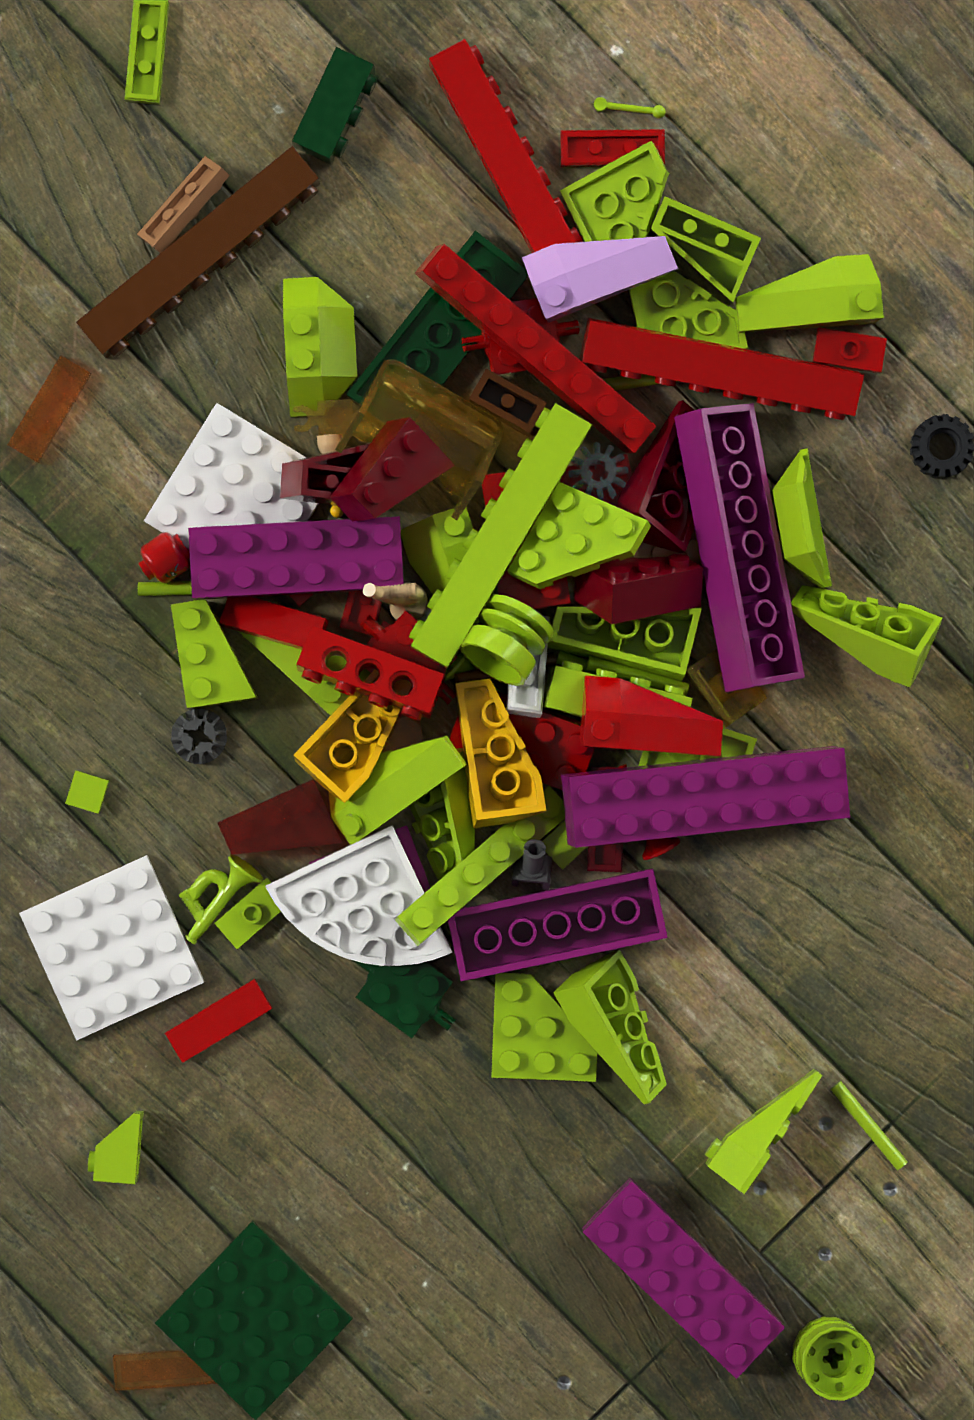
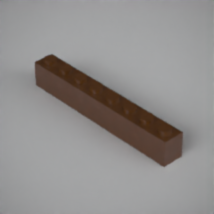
M291 146L76 323L105 358H108L110 355L114 358L119 356L130 346L128 340L137 333L141 336L146 334L157 324L155 318L164 311L169 314L176 310L184 302L182 296L191 289L196 292L203 288L211 280L208 276L218 267L224 270L238 258L235 254L245 245L251 248L265 236L262 232L272 223L278 226L292 214L289 210L299 201L305 204L318 193L316 188L320 185L318 176L295 148Z

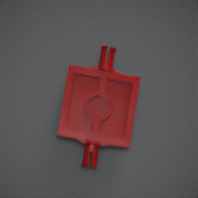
M537 298L513 302L558 342L562 336L578 335L580 332L579 328L566 330L567 327L579 326L577 320L561 323L554 320L548 323ZM481 332L482 335L462 337V344L475 342L473 345L462 346L464 352L484 349L489 358L491 372L501 375L527 370L484 332Z
M405 610L394 624L387 626L385 629L370 614L365 620L375 629L371 628L365 621L359 625L375 638L372 648L445 675L447 670L445 667L411 648L414 640L409 638V635L418 620ZM457 656L454 657L452 663L458 658ZM366 668L370 673L375 670L374 668ZM443 683L439 697L448 705L452 700L442 690L453 699L456 697V693L447 684Z

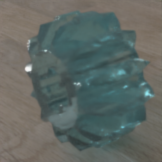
M599 442L594 443V454L592 455L585 446L580 448L581 455L585 460L573 457L571 463L581 469L571 470L568 473L569 478H581V480L573 485V488L580 490L585 486L587 489L584 493L591 495L592 491L597 492L596 498L602 501L604 497L603 491L606 490L609 497L614 499L617 494L612 484L619 488H624L626 485L625 481L616 477L628 474L627 467H616V465L624 460L623 454H619L611 459L610 456L614 447L608 445L605 454L600 453ZM597 464L603 465L605 467L604 473L608 475L607 478L603 480L600 477L599 481L593 480V472L589 470L590 467L594 466L596 469Z

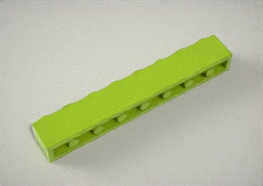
M557 403L554 404L551 410L545 407L535 423V426L540 428L533 441L527 438L517 454L522 459L515 471L509 468L499 484L504 489L497 501L493 498L489 500L481 514V517L486 519L479 531L474 528L472 529L463 544V547L468 549L462 561L454 559L445 575L450 581L443 592L439 589L435 591L427 605L432 610L425 622L419 619L409 635V638L414 640L411 648L446 669L449 668L471 627L474 626L479 614L484 609L488 599L493 594L591 429L592 424Z

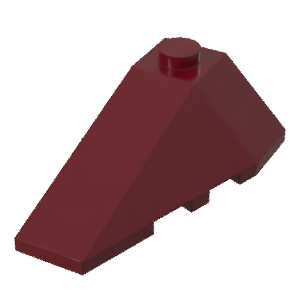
M684 400L678 401L621 491L616 507L648 520L651 527L643 539V543L678 553L686 552L695 528L674 419L675 416L694 411Z

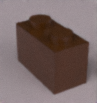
M485 369L469 398L470 405L529 438L536 427L535 423L544 408L547 407V402L488 369Z

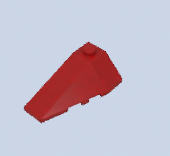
M584 676L580 746L721 756L722 720L621 678Z

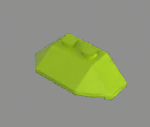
M319 277L283 279V319L290 417L325 416L358 378L354 307Z
M808 448L801 449L770 493L783 562L819 588L826 589L832 586L809 453Z

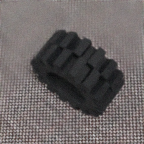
M942 414L941 416L935 415L930 417L917 427L914 435L911 437L910 455H913V463L915 466H919L920 472L929 474L931 478L947 479L959 474L967 467L974 457L972 456L974 452L973 432L970 433L966 422L963 424L959 421L960 418L956 416L950 417L949 414ZM944 433L953 438L956 449L951 458L939 460L931 454L929 443L936 434Z

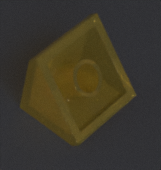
M717 649L686 670V676L715 718L723 721V728L728 727L767 699L760 687L725 692Z

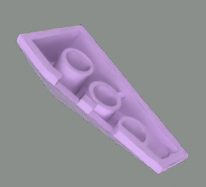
M665 236L553 244L522 257L531 284L548 323L678 270Z

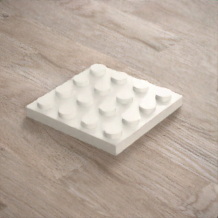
M216 403L144 519V522L162 533L168 532L172 536L178 534L185 547L189 549L188 528L309 521L319 503L280 499L282 463L306 457Z
M148 855L19 913L76 1041L205 982Z

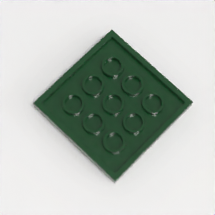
M252 1220L158 1318L155 1324L254 1420H257L347 1326L353 1317Z

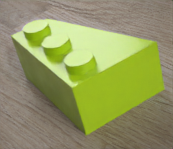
M666 196L651 227L658 236H665L668 245L729 300L734 302L761 240L760 237Z
M202 599L171 604L187 709L191 710L259 699L224 630L219 624L209 601Z

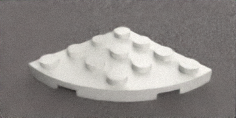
M393 825L265 886L283 915L312 942L346 959L379 966H401L435 960L452 953V949L441 927L417 946L395 921L397 916L424 894V891Z

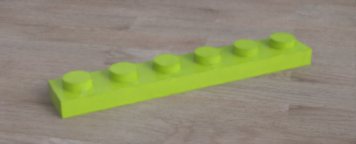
M550 786L544 790L547 810L545 813L504 824L396 917L395 921L417 946L524 854L523 850L525 849L524 845L527 841L533 839L541 840L565 819L564 801Z

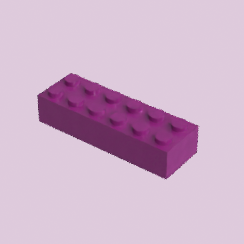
M400 516L378 517L354 522L350 519L188 528L191 587L194 600L363 591V587L367 583L377 586L404 584Z
M652 868L464 907L448 920L461 981L668 938L654 870Z
M630 1177L582 1227L583 1233L736 1379L785 1328L783 1323Z

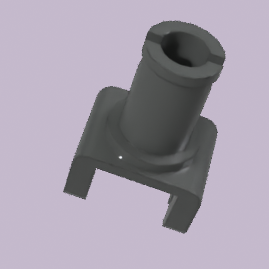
M536 839L529 840L524 845L523 856L513 864L511 886L518 887L519 881L542 883V889L549 890L552 857L545 855L546 846L543 842Z

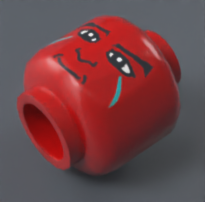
M163 532L141 547L140 553L144 560L138 564L149 580L156 577L159 582L166 584L189 569L190 562L188 559L190 558V551L185 547L178 534L172 536L168 532Z

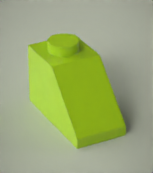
M144 1111L133 1113L98 1143L95 1151L89 1152L88 1172H94L93 1181L136 1184L138 1182Z

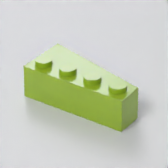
M557 607L552 623L554 633L547 644V648L586 658L590 655L682 681L686 674L702 608H691L610 624L586 607Z
M563 661L561 667H550L544 692L543 708L552 711L557 709L570 715L582 717L584 676L617 678V673L597 669L596 675L582 672L583 665ZM635 677L630 679V682L691 707L693 698L684 696L685 689L665 685L664 691L650 688L651 681Z

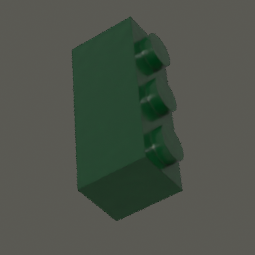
M338 47L335 48L292 139L294 148L332 165L335 157L339 159L342 157L349 141L344 137L350 125L356 127L363 112V108L359 105L365 94L368 96L372 94L378 77L374 75V64Z

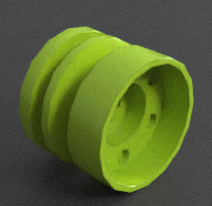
M492 595L486 603V609L482 610L479 614L481 625L477 624L471 627L461 644L460 650L469 662L492 678L509 685H524L535 667L536 660L533 655L538 656L543 653L545 644L551 640L554 630L551 624L530 606L506 595Z
M837 1317L815 1319L807 1323L798 1332L793 1343L792 1360L796 1371L817 1395L828 1400L844 1401L859 1395L869 1385L874 1374L875 1356L869 1342L849 1322ZM830 1348L838 1353L832 1356V1362H828L823 1357L828 1355V1349Z

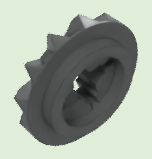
M192 709L181 714L174 723L171 742L176 753L185 761L193 764H205L213 761L222 753L227 742V731L221 718L214 712L207 709ZM204 721V734L209 736L208 738L212 739L213 743L208 741L200 742L193 751L194 739L185 733V730L197 731Z

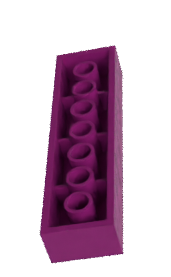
M754 403L701 408L675 416L674 419L725 692L805 678Z
M837 746L561 774L567 844L575 848L850 818L845 749Z

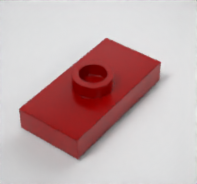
M818 327L812 362L881 374L887 338Z

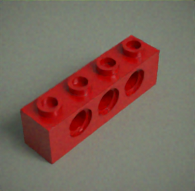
M312 625L296 664L297 670L302 672L301 677L316 684H321L322 680L335 684L334 689L348 696H354L355 692L368 696L367 701L375 706L385 709L388 708V705L402 709V715L420 721L422 717L430 719L444 683L443 673ZM341 656L346 660V665L340 671H332L326 666L329 658ZM366 668H374L379 672L380 676L377 681L368 684L359 678L360 673ZM399 680H407L412 684L413 689L408 695L400 696L393 691V685Z

